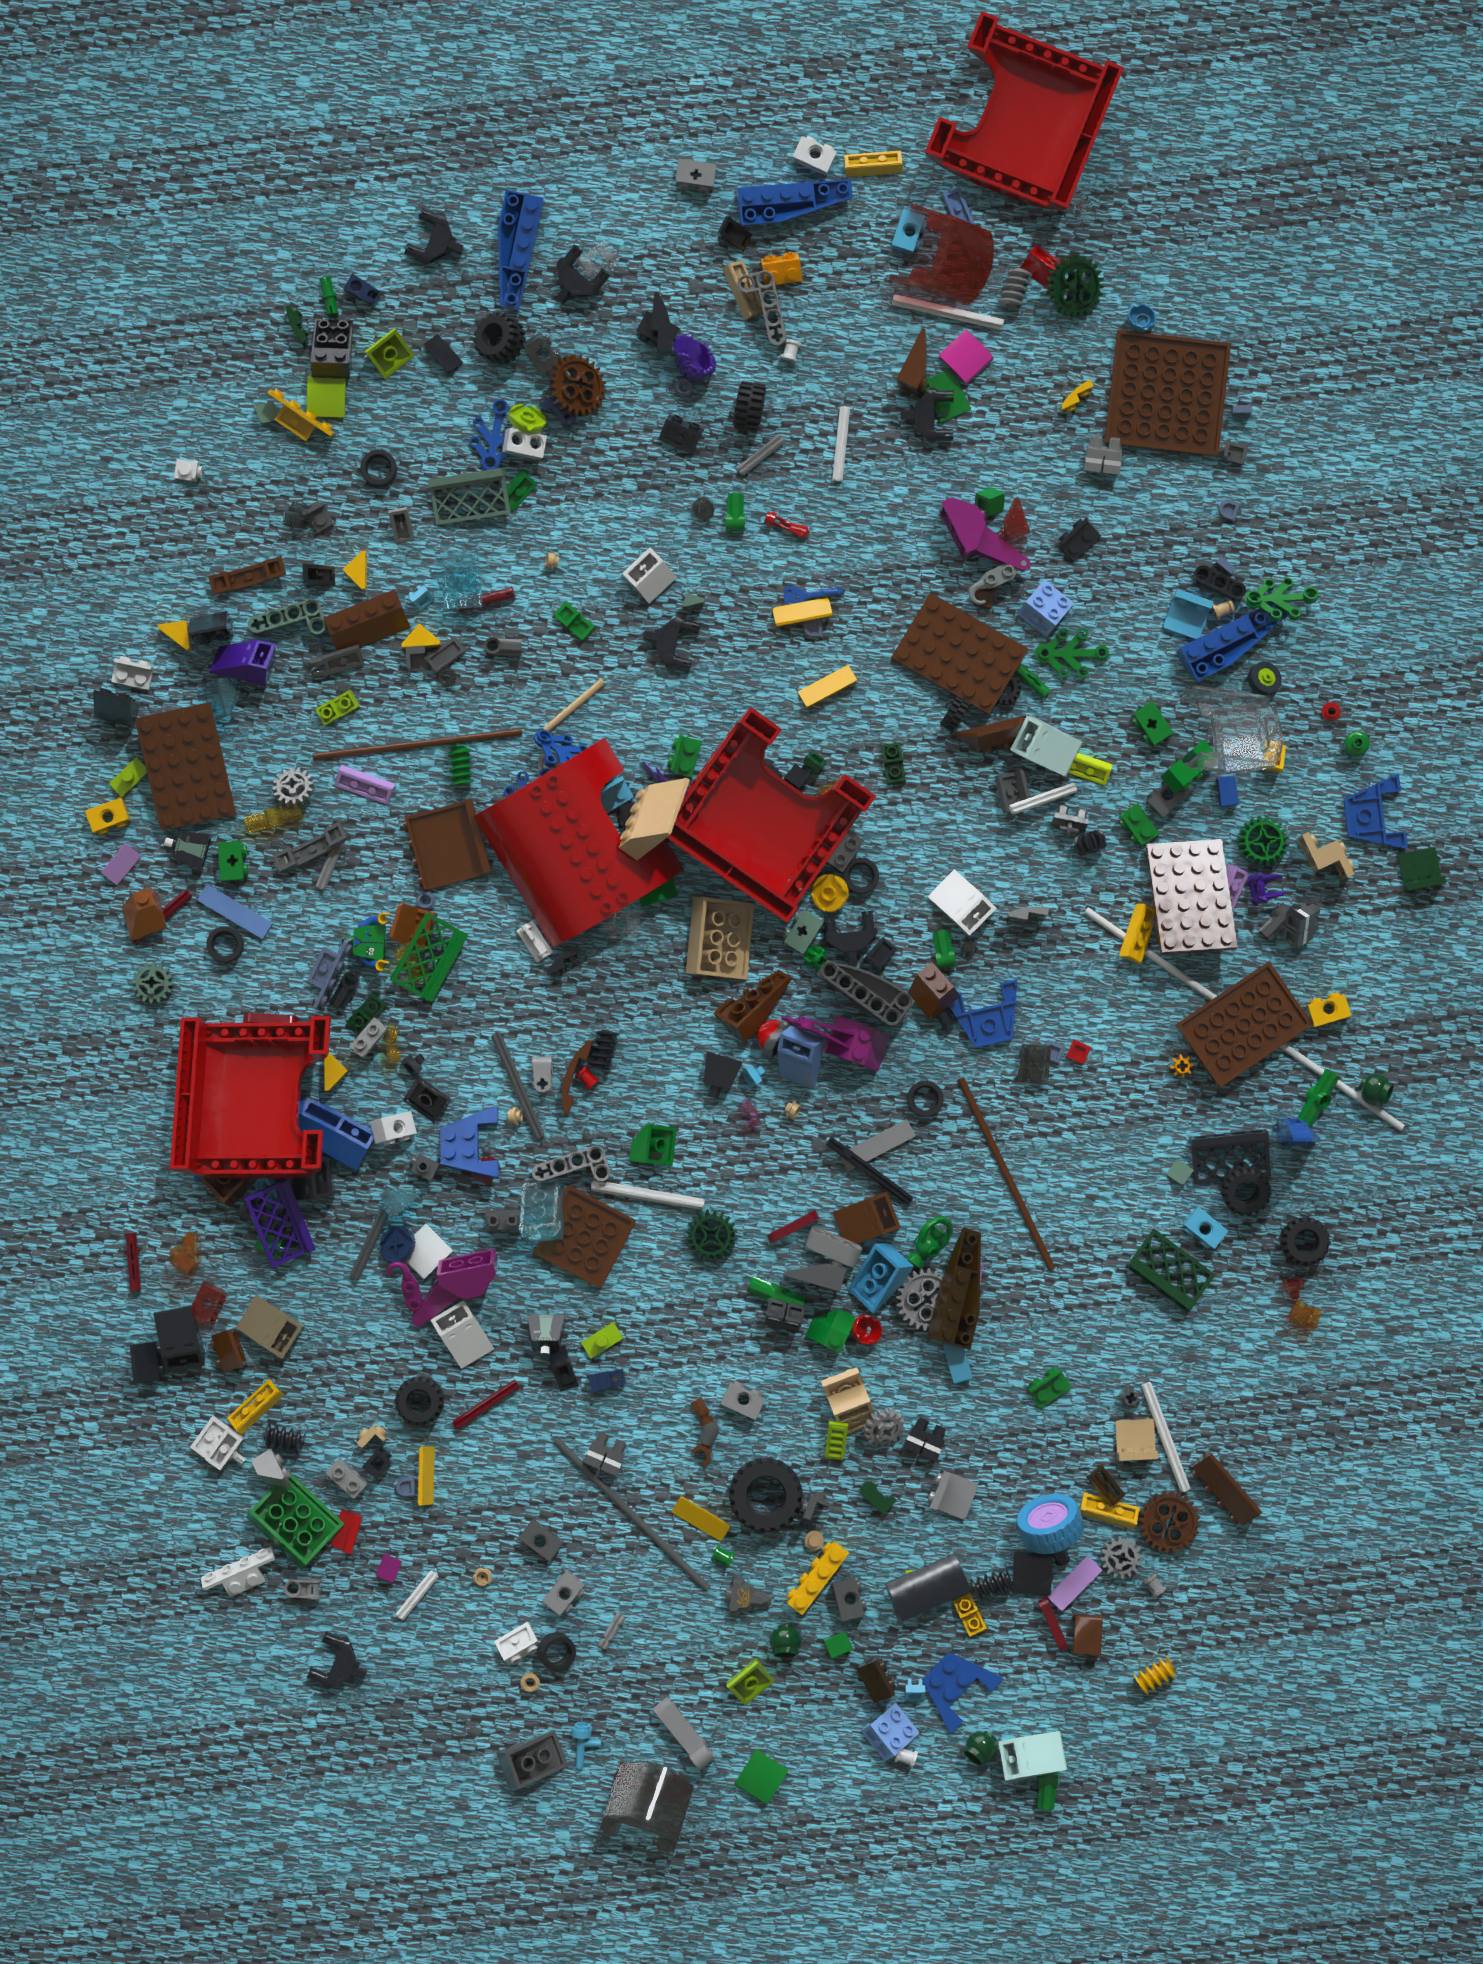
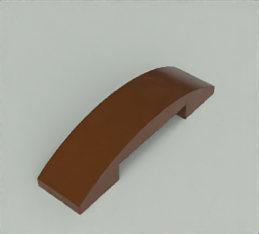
M282 556L245 568L208 576L213 595L266 583L287 574Z
M587 1041L577 1051L567 1068L562 1086V1105L565 1114L569 1115L575 1097L569 1095L568 1091L580 1058L588 1059L593 1044L592 1041Z

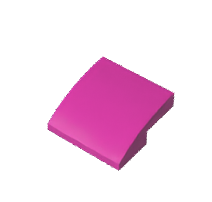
M966 329L938 355L966 384L994 359L991 353Z

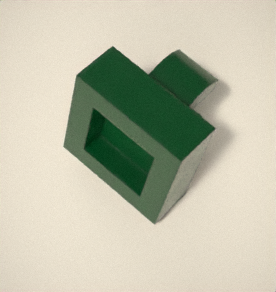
M812 750L803 760L805 764L802 766V769L804 770L809 766L812 768L811 776H813L824 767L827 761Z

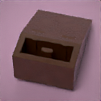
M887 1191L833 1211L842 1238L856 1244L901 1228Z

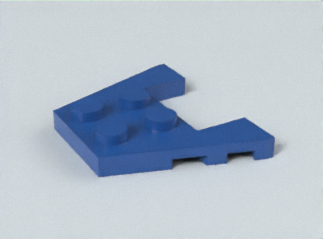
M1399 774L1343 799L1347 837L1401 849L1408 848L1406 831L1386 833L1381 794L1401 791Z
M1017 979L1000 983L1004 1003L966 1012L960 992V997L949 1005L974 1048L1013 1039Z
M497 1106L440 1128L441 1165L443 1167L464 1172L469 1171L476 1173V1175H485L493 1179H499L498 1160L479 1162V1126L499 1125Z
M948 1652L922 1680L949 1732L952 1734L962 1724L963 1720L950 1708L951 1704L976 1678L991 1692L1001 1683L1003 1678L960 1656Z

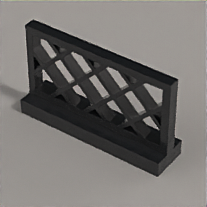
M1266 1129L1190 1137L1194 1183L1224 1181L1223 1177L1215 1173L1220 1165L1223 1164L1232 1170H1235V1166L1239 1165L1240 1162L1248 1165L1243 1159L1249 1152L1258 1157L1252 1166L1255 1167L1261 1160L1266 1164V1172L1262 1173L1265 1177L1271 1176L1269 1132ZM1256 1143H1264V1151L1260 1155L1251 1150ZM1237 1145H1243L1247 1148L1241 1157L1232 1152ZM1218 1147H1224L1228 1151L1222 1159L1213 1154ZM1197 1149H1205L1209 1153L1203 1161L1196 1157ZM1230 1154L1239 1159L1232 1168L1224 1163ZM1211 1155L1219 1161L1213 1170L1205 1165ZM1202 1166L1210 1171L1206 1178L1198 1179V1171Z

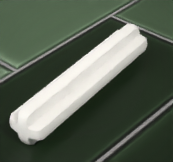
M431 1570L397 1611L396 1615L398 1618L404 1620L437 1580L438 1575Z

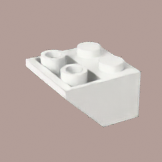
M651 548L647 549L622 573L625 580L648 604L677 578Z

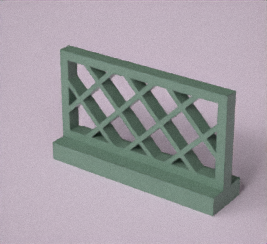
M505 467L427 480L428 488L430 487L436 525L510 514L511 508L505 478ZM497 480H501L502 489L499 493L490 488L491 484ZM478 483L485 487L480 497L471 491L474 485ZM461 486L467 491L462 499L453 494L456 487ZM442 489L448 493L443 502L436 498L435 490ZM487 490L496 495L491 505L482 499ZM469 493L478 499L473 507L464 502ZM450 496L459 501L454 510L445 505ZM498 498L505 502L506 510L498 511L493 507ZM480 501L489 507L484 514L474 510ZM461 504L470 510L465 517H461L456 513ZM442 507L451 512V515L446 520H440L439 512Z

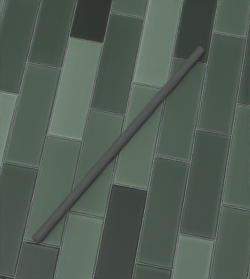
M559 1437L554 1444L706 1591L710 1585Z

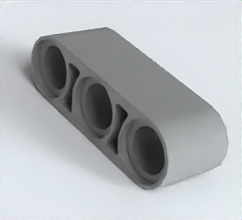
M815 1226L811 1227L805 1243L807 1248L850 1267H856L862 1251L860 1245Z

